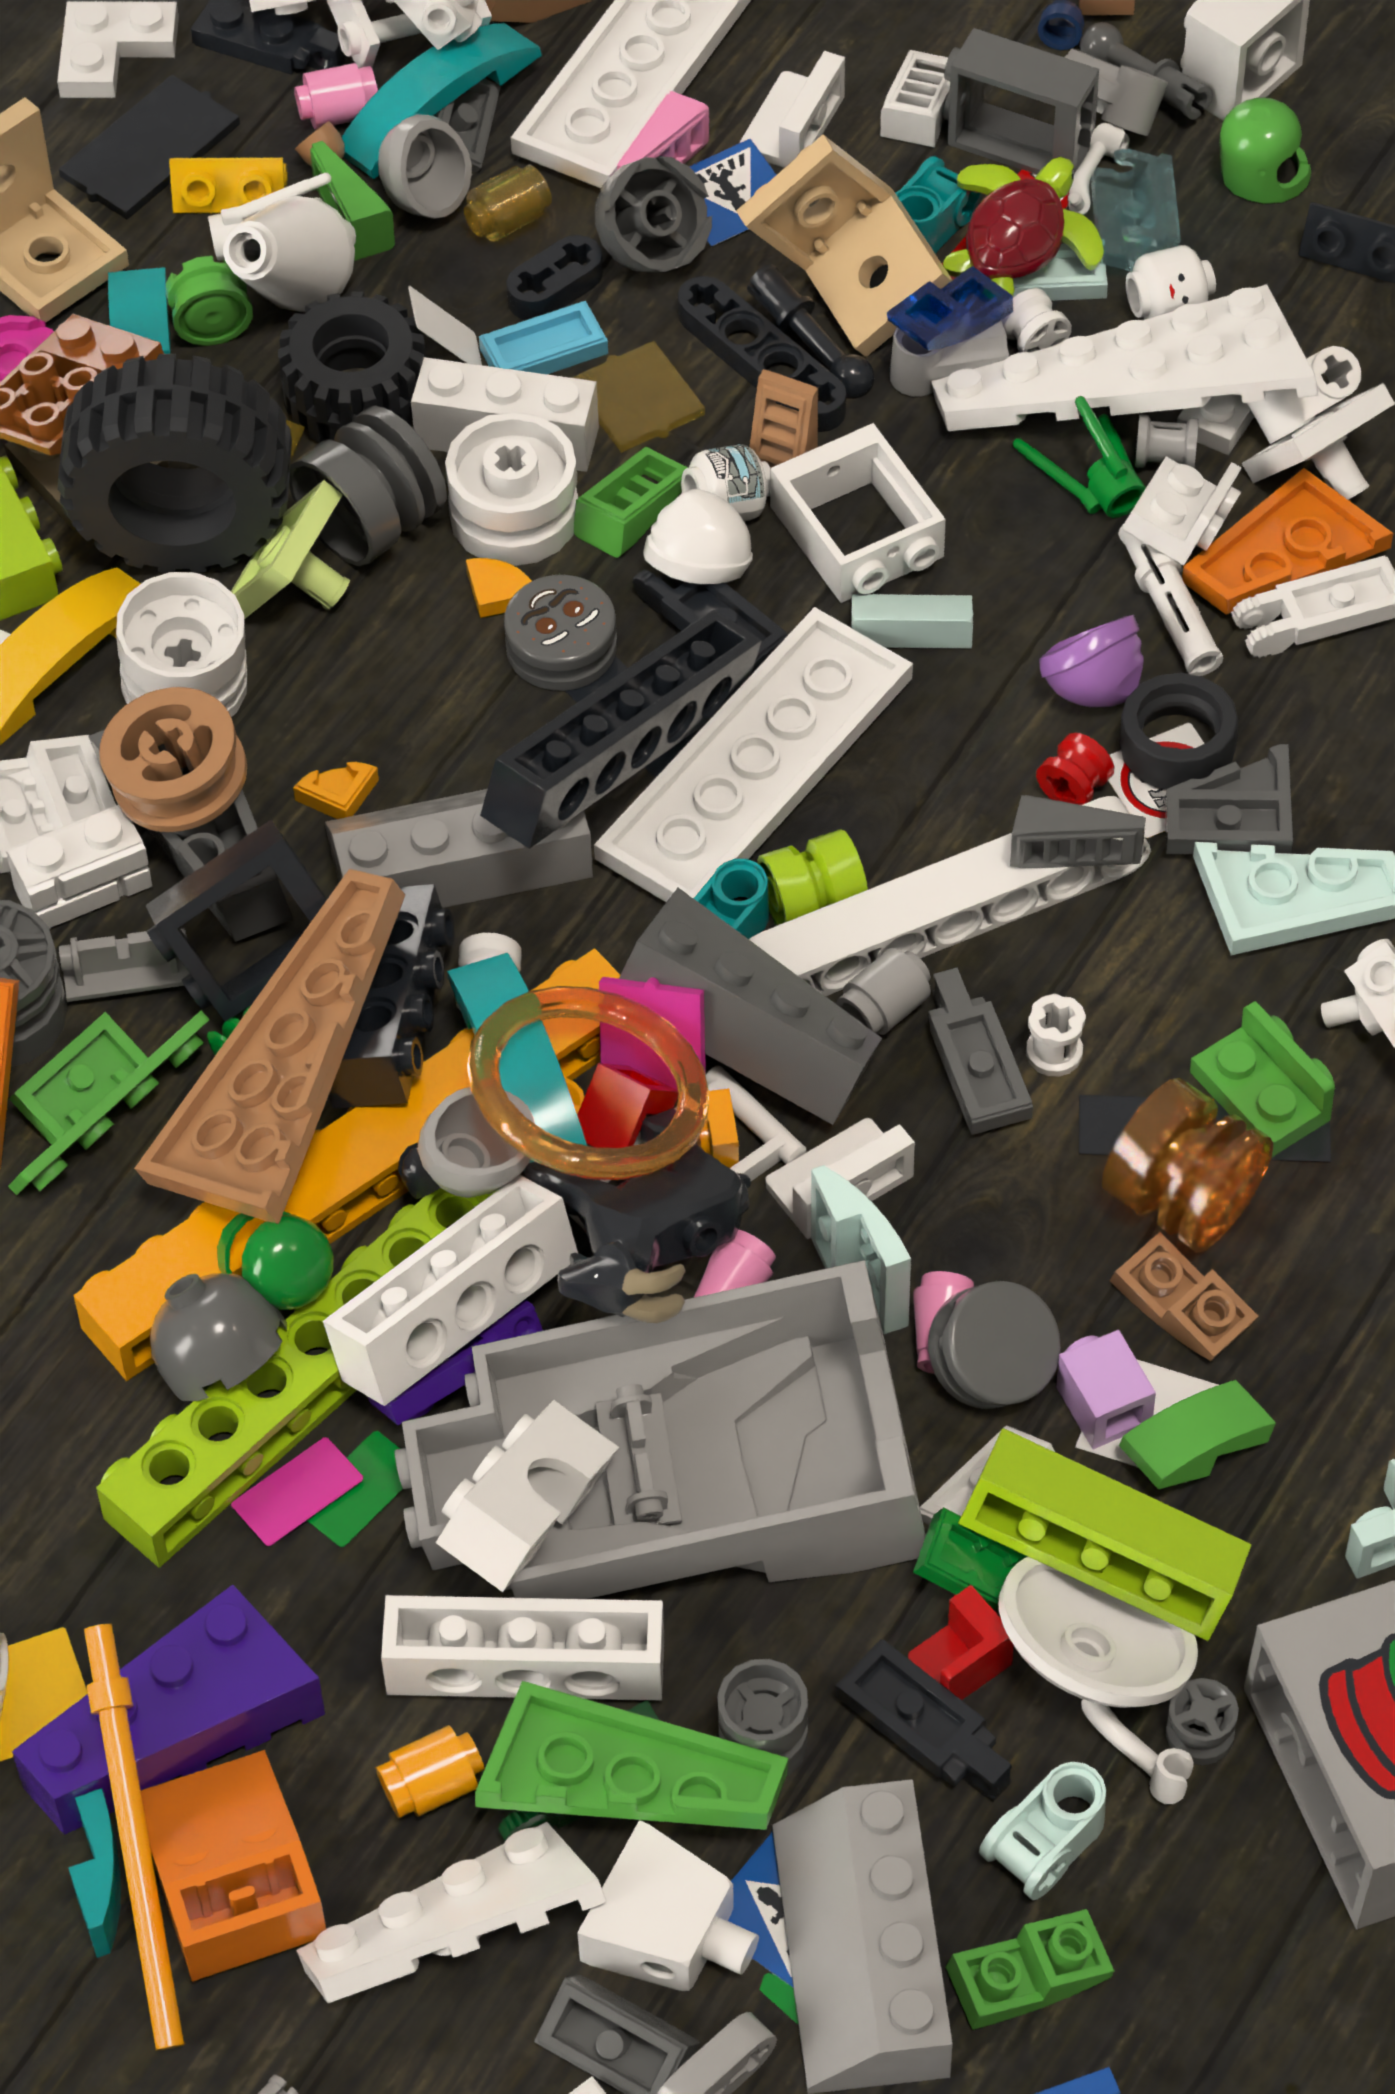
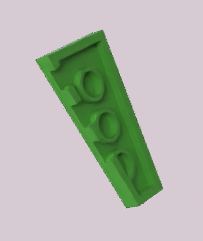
M522 1681L475 1791V1807L766 1830L787 1776L789 1758Z

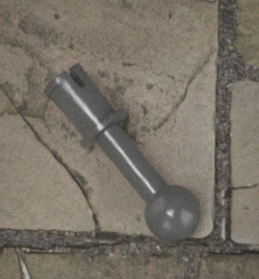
M1095 23L1083 32L1079 43L1081 52L1115 66H1129L1167 81L1168 85L1161 101L1179 110L1189 119L1194 120L1201 115L1199 110L1191 106L1192 104L1197 105L1203 110L1209 107L1212 100L1211 88L1180 72L1179 66L1175 61L1163 59L1155 64L1125 46L1120 31L1109 23Z

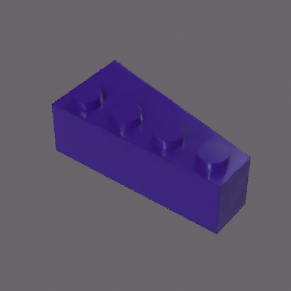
M231 1585L120 1669L121 1677L129 1679L133 1707L127 1709L140 1790L162 1784L179 1775L183 1777L207 1769V1762L242 1746L247 1751L272 1739V1732L301 1720L304 1725L325 1715L319 1677L234 1585ZM87 1694L12 1751L22 1787L64 1835L83 1827L75 1797L102 1788L109 1814L115 1812L99 1715L91 1714Z

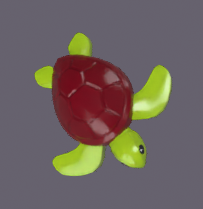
M1063 157L1051 160L1040 170L1035 179L1021 180L1013 170L996 164L972 165L963 169L957 176V186L961 189L980 192L987 196L979 203L971 216L966 236L967 249L952 252L943 261V266L948 274L953 277L963 278L974 272L978 277L990 280L988 296L997 308L1002 309L1013 298V279L1032 274L1048 265L1056 256L1062 242L1075 252L1085 268L1090 271L1096 269L1104 254L1102 240L1097 228L1084 215L1063 209L1060 201L1061 198L1068 194L1073 184L1074 165L1071 160Z

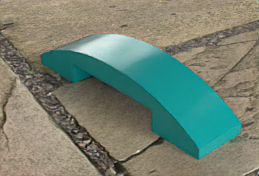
M499 23L480 26L469 38L462 42H457L453 39L439 50L435 47L430 48L387 81L357 114L342 136L345 143V154L343 157L373 179L379 175L378 158L381 143L394 126L401 123L404 119L417 114L433 116L486 76L501 86L542 56L540 47L507 24Z
M508 952L447 971L448 980L468 1030H473L495 1088L510 1092L520 1098L528 1106L534 1117L537 1135L530 1163L558 1152L576 1171L583 1174L593 1171V1163L556 1054L527 986Z

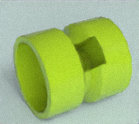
M842 829L809 839L804 852L800 853L795 847L790 845L760 855L757 859V864L764 869L768 877L769 912L777 926L868 890L858 852L849 835Z

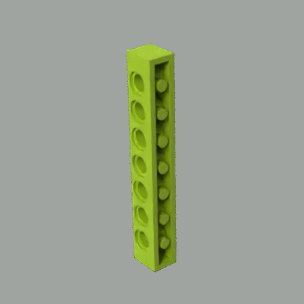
M439 1188L435 1192L423 1197L417 1204H410L399 1210L391 1220L388 1229L369 1246H360L348 1256L341 1271L329 1281L326 1289L315 1301L294 1310V1313L286 1319L287 1329L281 1327L276 1329V1332L282 1339V1343L261 1368L228 1390L221 1380L202 1387L209 1398L193 1401L178 1415L172 1414L163 1419L156 1426L150 1440L130 1458H121L109 1467L101 1483L96 1487L103 1519L158 1568L166 1563L357 1391L341 1379L323 1320L447 1229L445 1227L455 1223L496 1191L486 1195L465 1198L450 1194ZM316 1347L329 1349L319 1355L305 1354L306 1351ZM274 1389L282 1391L270 1398L257 1397L259 1393L265 1390ZM220 1432L233 1434L230 1438L223 1441L208 1440L212 1435ZM172 1475L185 1477L182 1481L173 1485L159 1483L164 1478Z

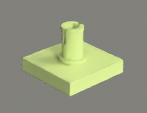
M325 480L283 514V523L276 534L252 555L232 588L231 592L239 602L244 613V619L290 582L319 602L326 610L334 606L347 589L350 580L341 576L310 552L311 547L343 495Z

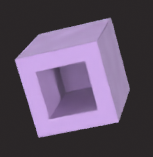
M1119 1329L1099 1338L1097 1336L1083 1337L1071 1344L1065 1352L1059 1354L1056 1388L1092 1449L1122 1438L1123 1435L1153 1416L1156 1392Z

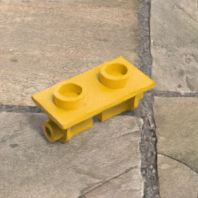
M283 158L169 159L173 213H221L222 209L241 206L281 190L287 186L288 182L287 164L283 163Z

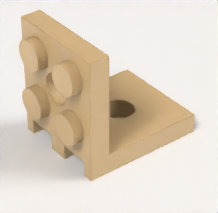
M24 97L0 113V291L29 316L43 320L46 323L108 280V272H118L128 267L129 261L127 250L54 190L40 109ZM42 253L48 255L60 254L57 259L49 262L35 260Z
M824 134L810 146L804 148L789 165L767 184L761 186L747 202L736 210L748 229L806 271L854 348L865 357H868L894 334L897 326L904 321L912 319L954 283L893 189ZM820 199V200H819L816 204H814L813 206H811V207L809 206V205H810L812 202H814L815 200ZM888 264V273L885 280L877 287L870 288L872 274L880 266Z

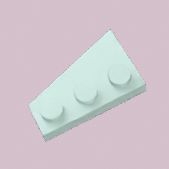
M1194 843L1193 858L1231 955L1395 919V855L1393 851L1317 848L1311 855L1275 853V846L1251 845V851L1244 852L1217 850V843Z

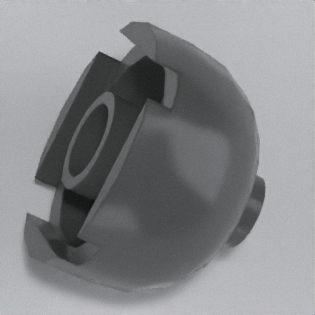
M645 157L623 165L602 185L595 203V226L602 246L616 262L633 271L663 273L689 264L704 249L712 229V216L707 217V206L704 198L709 197L705 184L689 166L672 157Z
M212 1273L199 1277L198 1274H189L174 1282L165 1292L164 1297L166 1301L155 1315L151 1327V1353L159 1373L172 1392L181 1401H199L209 1398L202 1387L221 1380L228 1390L261 1368L280 1347L282 1339L276 1332V1329L278 1327L287 1329V1322L277 1308L271 1305L238 1274Z

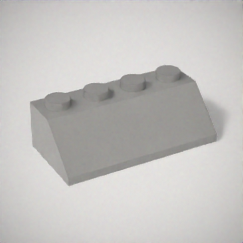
M487 789L325 822L339 882L349 869L391 878L399 887L435 884L442 908L592 878L591 835L585 813L582 811L529 849L480 816Z
M913 1779L842 1787L772 1825L807 2094L950 2078L953 2044Z

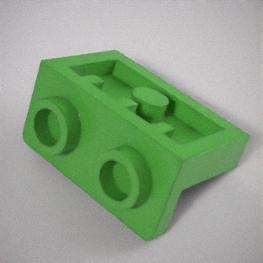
M1256 1001L1243 1008L1241 1028L1191 1058L1190 1073L1269 1158L1277 1155L1331 1119L1335 1089L1331 1073L1320 1060L1316 1058L1310 1059L1294 1042L1287 1025L1277 1016L1273 1015L1270 1017Z

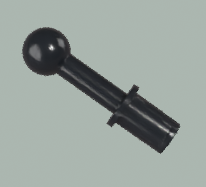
M768 264L760 268L750 279L751 284H748L747 291L776 320L775 326L784 334L794 331L828 370L840 379L845 386L847 399H856L866 395L874 384V371L871 364L860 355L844 353L811 316L815 307L814 301L809 296L802 297L774 264Z

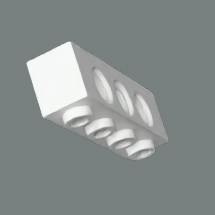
M518 1175L513 1181L493 1193L323 1320L342 1381L383 1406L387 1405L524 1299L549 1282L560 1270L570 1265V1254L578 1253L563 1198Z
M386 1595L381 1654L387 1695L516 1697L522 1681L584 1699L662 1700L664 1662L663 1601Z

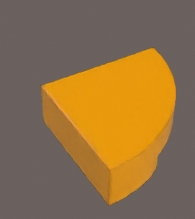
M490 558L466 559L467 575L480 618L505 613L506 607L514 594L523 586L532 582L523 571L504 561Z
M347 762V767L331 769L322 773L315 770L304 776L293 787L295 801L335 819L354 816L379 781L378 768L360 762Z

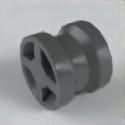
M1199 1678L1189 1680L1183 1689L1170 1700L1166 1728L1168 1745L1171 1749H1182L1188 1752L1193 1759V1764L1207 1765L1216 1763L1224 1758L1233 1746L1239 1708L1236 1697L1228 1687L1211 1679ZM1195 1723L1198 1726L1204 1727L1207 1733L1198 1731L1195 1728H1189V1726Z

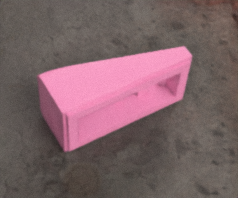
M670 91L617 164V170L623 165L645 157H672L685 164L709 141L708 106L700 101Z

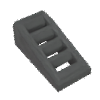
M1021 795L1012 831L1010 866L1017 868H1056L1140 864L1143 854L1146 818L1133 814Z

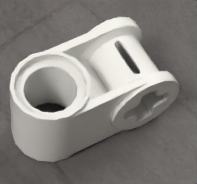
M1331 346L1307 358L1316 376L1319 396L1297 398L1296 388L1265 391V401L1247 403L1270 444L1317 418L1316 414L1351 395L1357 389L1361 380V368L1358 360L1350 351L1343 347ZM1322 373H1324L1329 380L1328 384H1326L1323 381L1321 376Z

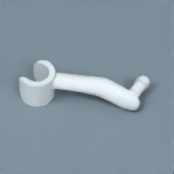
M1101 123L1093 130L1090 149L1074 173L1073 184L1069 190L1068 206L1070 211L1085 215L1088 212L1091 204L1089 183L1103 155L1117 160H1121L1125 155L1130 140L1121 127L1110 123Z
M1082 1699V1710L1091 1724L1104 1738L1151 1777L1149 1789L1158 1801L1164 1804H1175L1183 1799L1187 1789L1186 1779L1191 1776L1194 1763L1188 1752L1172 1748L1166 1749L1157 1755L1119 1721L1109 1706Z

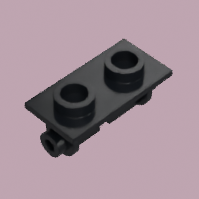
M1311 202L1299 256L1395 283V226L1331 206Z

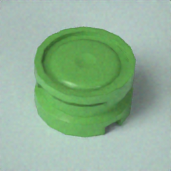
M213 256L197 257L182 263L184 270L178 275L170 274L166 282V296L168 305L172 309L174 329L181 338L192 344L215 345L234 339L247 329L253 318L252 303L247 296V284L232 272L226 260L224 263L214 262Z

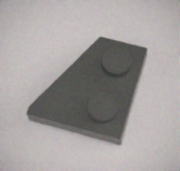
M1278 744L1269 748L1268 758L1240 768L1236 762L1215 769L1206 778L1190 779L1167 788L1165 797L1166 854H1193L1195 842L1217 843V850L1250 852L1251 845L1275 846V853L1291 854L1293 830L1288 744Z

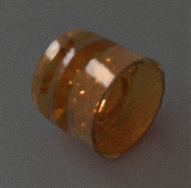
M1175 1078L1168 1080L1157 1088L1138 1108L1123 1129L1105 1166L1102 1188L1110 1196L1140 1216L1152 1213L1159 1207L1157 1224L1161 1230L1169 1235L1179 1233L1178 1238L1182 1244L1197 1253L1207 1250L1217 1242L1247 1207L1264 1178L1272 1158L1274 1143L1268 1135L1257 1128L1247 1130L1245 1121L1236 1114L1225 1116L1216 1123L1218 1106L1215 1101L1183 1079Z

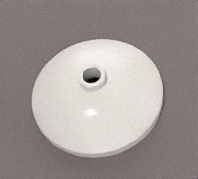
M1030 1557L1024 1558L1011 1569L999 1594V1613L1005 1631L1016 1650L1038 1674L1058 1688L1076 1697L1112 1707L1129 1708L1155 1705L1176 1696L1183 1689L1187 1681H1189L1196 1667L1198 1648L1194 1634Z

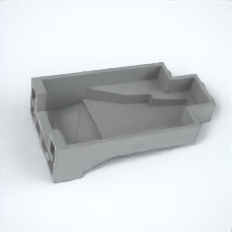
M865 1260L686 1299L679 1314L661 1323H646L628 1316L620 1317L619 1315H613L472 1346L475 1372L465 1374V1385L470 1407L402 1422L405 1448L395 1450V1459L403 1489L412 1488L414 1507L404 1508L405 1526L412 1549L423 1547L432 1570L464 1564L436 1544V1541L450 1520L449 1517L441 1512L442 1508L465 1478L473 1484L477 1483L472 1477L484 1458L495 1446L506 1452L502 1445L524 1414H528L535 1420L555 1400L599 1432L595 1402L617 1399V1388L627 1384H640L645 1395L657 1393L662 1395L682 1522L664 1525L648 1522L614 1525L606 1471H604L592 1492L563 1525L558 1521L555 1522L532 1560L505 1589H512L515 1598L589 1599L735 1566L764 1572L769 1582L854 1573L918 1559L926 1534L882 1326Z

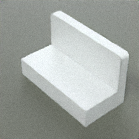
M824 51L809 77L783 71L740 143L751 138L767 162L784 168L789 165L804 148L810 146L823 134L841 104L845 91V57Z
M865 1118L766 1177V1189L803 1235L809 1239L811 1237V1169L825 1165L844 1177L870 1201H873L913 1177L915 1142L900 1124L883 1133L872 1119Z

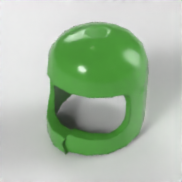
M1258 97L1249 99L1233 107L1223 120L1219 140L1221 174L1225 186L1234 195L1262 204L1283 203L1298 196L1308 186L1311 177V166L1308 164L1304 150L1299 147L1302 138L1301 126L1296 114L1285 103L1272 98ZM1290 157L1297 164V175L1289 183H1279L1277 180V170L1281 163Z

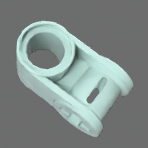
M1069 1762L1060 1764L1051 1770L1048 1776L1018 1806L1009 1810L996 1822L980 1846V1855L988 1862L999 1861L1025 1884L1023 1891L1030 1899L1037 1900L1044 1896L1060 1880L1069 1865L1102 1832L1106 1805V1788L1103 1778L1096 1769L1085 1763ZM1073 1796L1086 1800L1091 1807L1084 1812L1074 1814L1060 1809L1057 1803L1064 1798Z

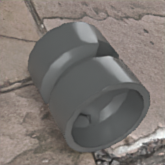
M755 1659L736 1666L723 1679L718 1692L719 1738L789 1758L787 1776H790L802 1764L808 1749L807 1688L798 1673L788 1665L775 1660Z

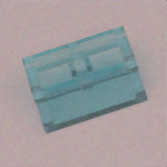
M1120 149L1114 151L1115 162L1122 166H1131L1133 169L1125 173L1107 168H1097L1091 176L1095 227L1101 237L1104 250L1100 263L1133 272L1138 257L1179 245L1181 242L1172 156L1161 153L1158 157L1136 150Z

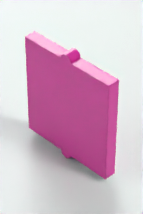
M602 977L599 981L601 1064L628 1065L680 1091V1093L702 1096L704 1091H706L704 990L659 984L658 979L654 977L649 978L647 982Z

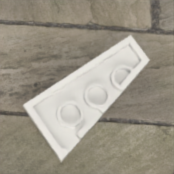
M546 1822L536 1828H526L515 1832L508 1837L503 1845L473 1860H463L451 1865L443 1872L442 1876L411 1892H401L388 1897L381 1903L379 1908L348 1924H339L324 1930L317 1936L315 1941L296 1951L305 1973L327 2003H331L416 1972L419 1965L418 1957L434 1953L436 1955H452L455 1958L479 1949L478 1939L484 1933L517 1922L520 1933L548 1924L549 1920L546 1911L579 1900L584 1911L607 1901L598 1878L549 1823Z

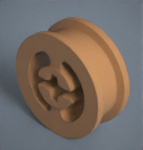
M171 687L155 690L134 699L112 718L103 733L100 743L99 756L101 767L112 786L118 806L131 821L146 829L160 832H179L204 825L221 815L231 806L240 794L246 780L247 758L243 746L236 735L232 718L219 700L201 690ZM164 743L167 751L159 752L158 746ZM188 767L190 773L183 775L181 768Z

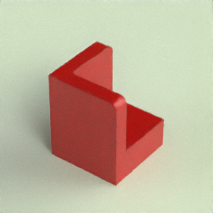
M598 1063L577 1114L586 1143L616 1159H627L630 1156L646 1114H658L674 1108L680 1091L628 1065Z
M970 1585L949 1600L948 1625L908 1653V1659L960 1700H963L1012 1665L1014 1645L1005 1631L1001 1618L975 1588Z

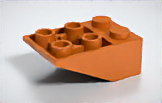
M265 1750L141 1790L152 1860L192 1982L315 1941L317 1936L326 1930L322 1904L314 1879Z

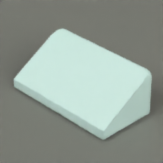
M852 594L851 628L883 647L972 648V595Z

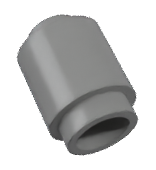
M890 948L845 984L843 995L838 998L836 1004L874 1033L884 1035L930 997V972L925 963L916 954L910 951L902 952L901 950Z

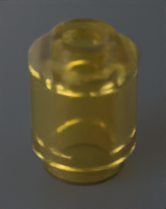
M528 165L522 169L514 166L469 190L466 196L467 205L464 206V216L469 227L477 236L481 237L484 235L490 241L496 242L542 217L543 209L551 205V193L544 177L534 166Z

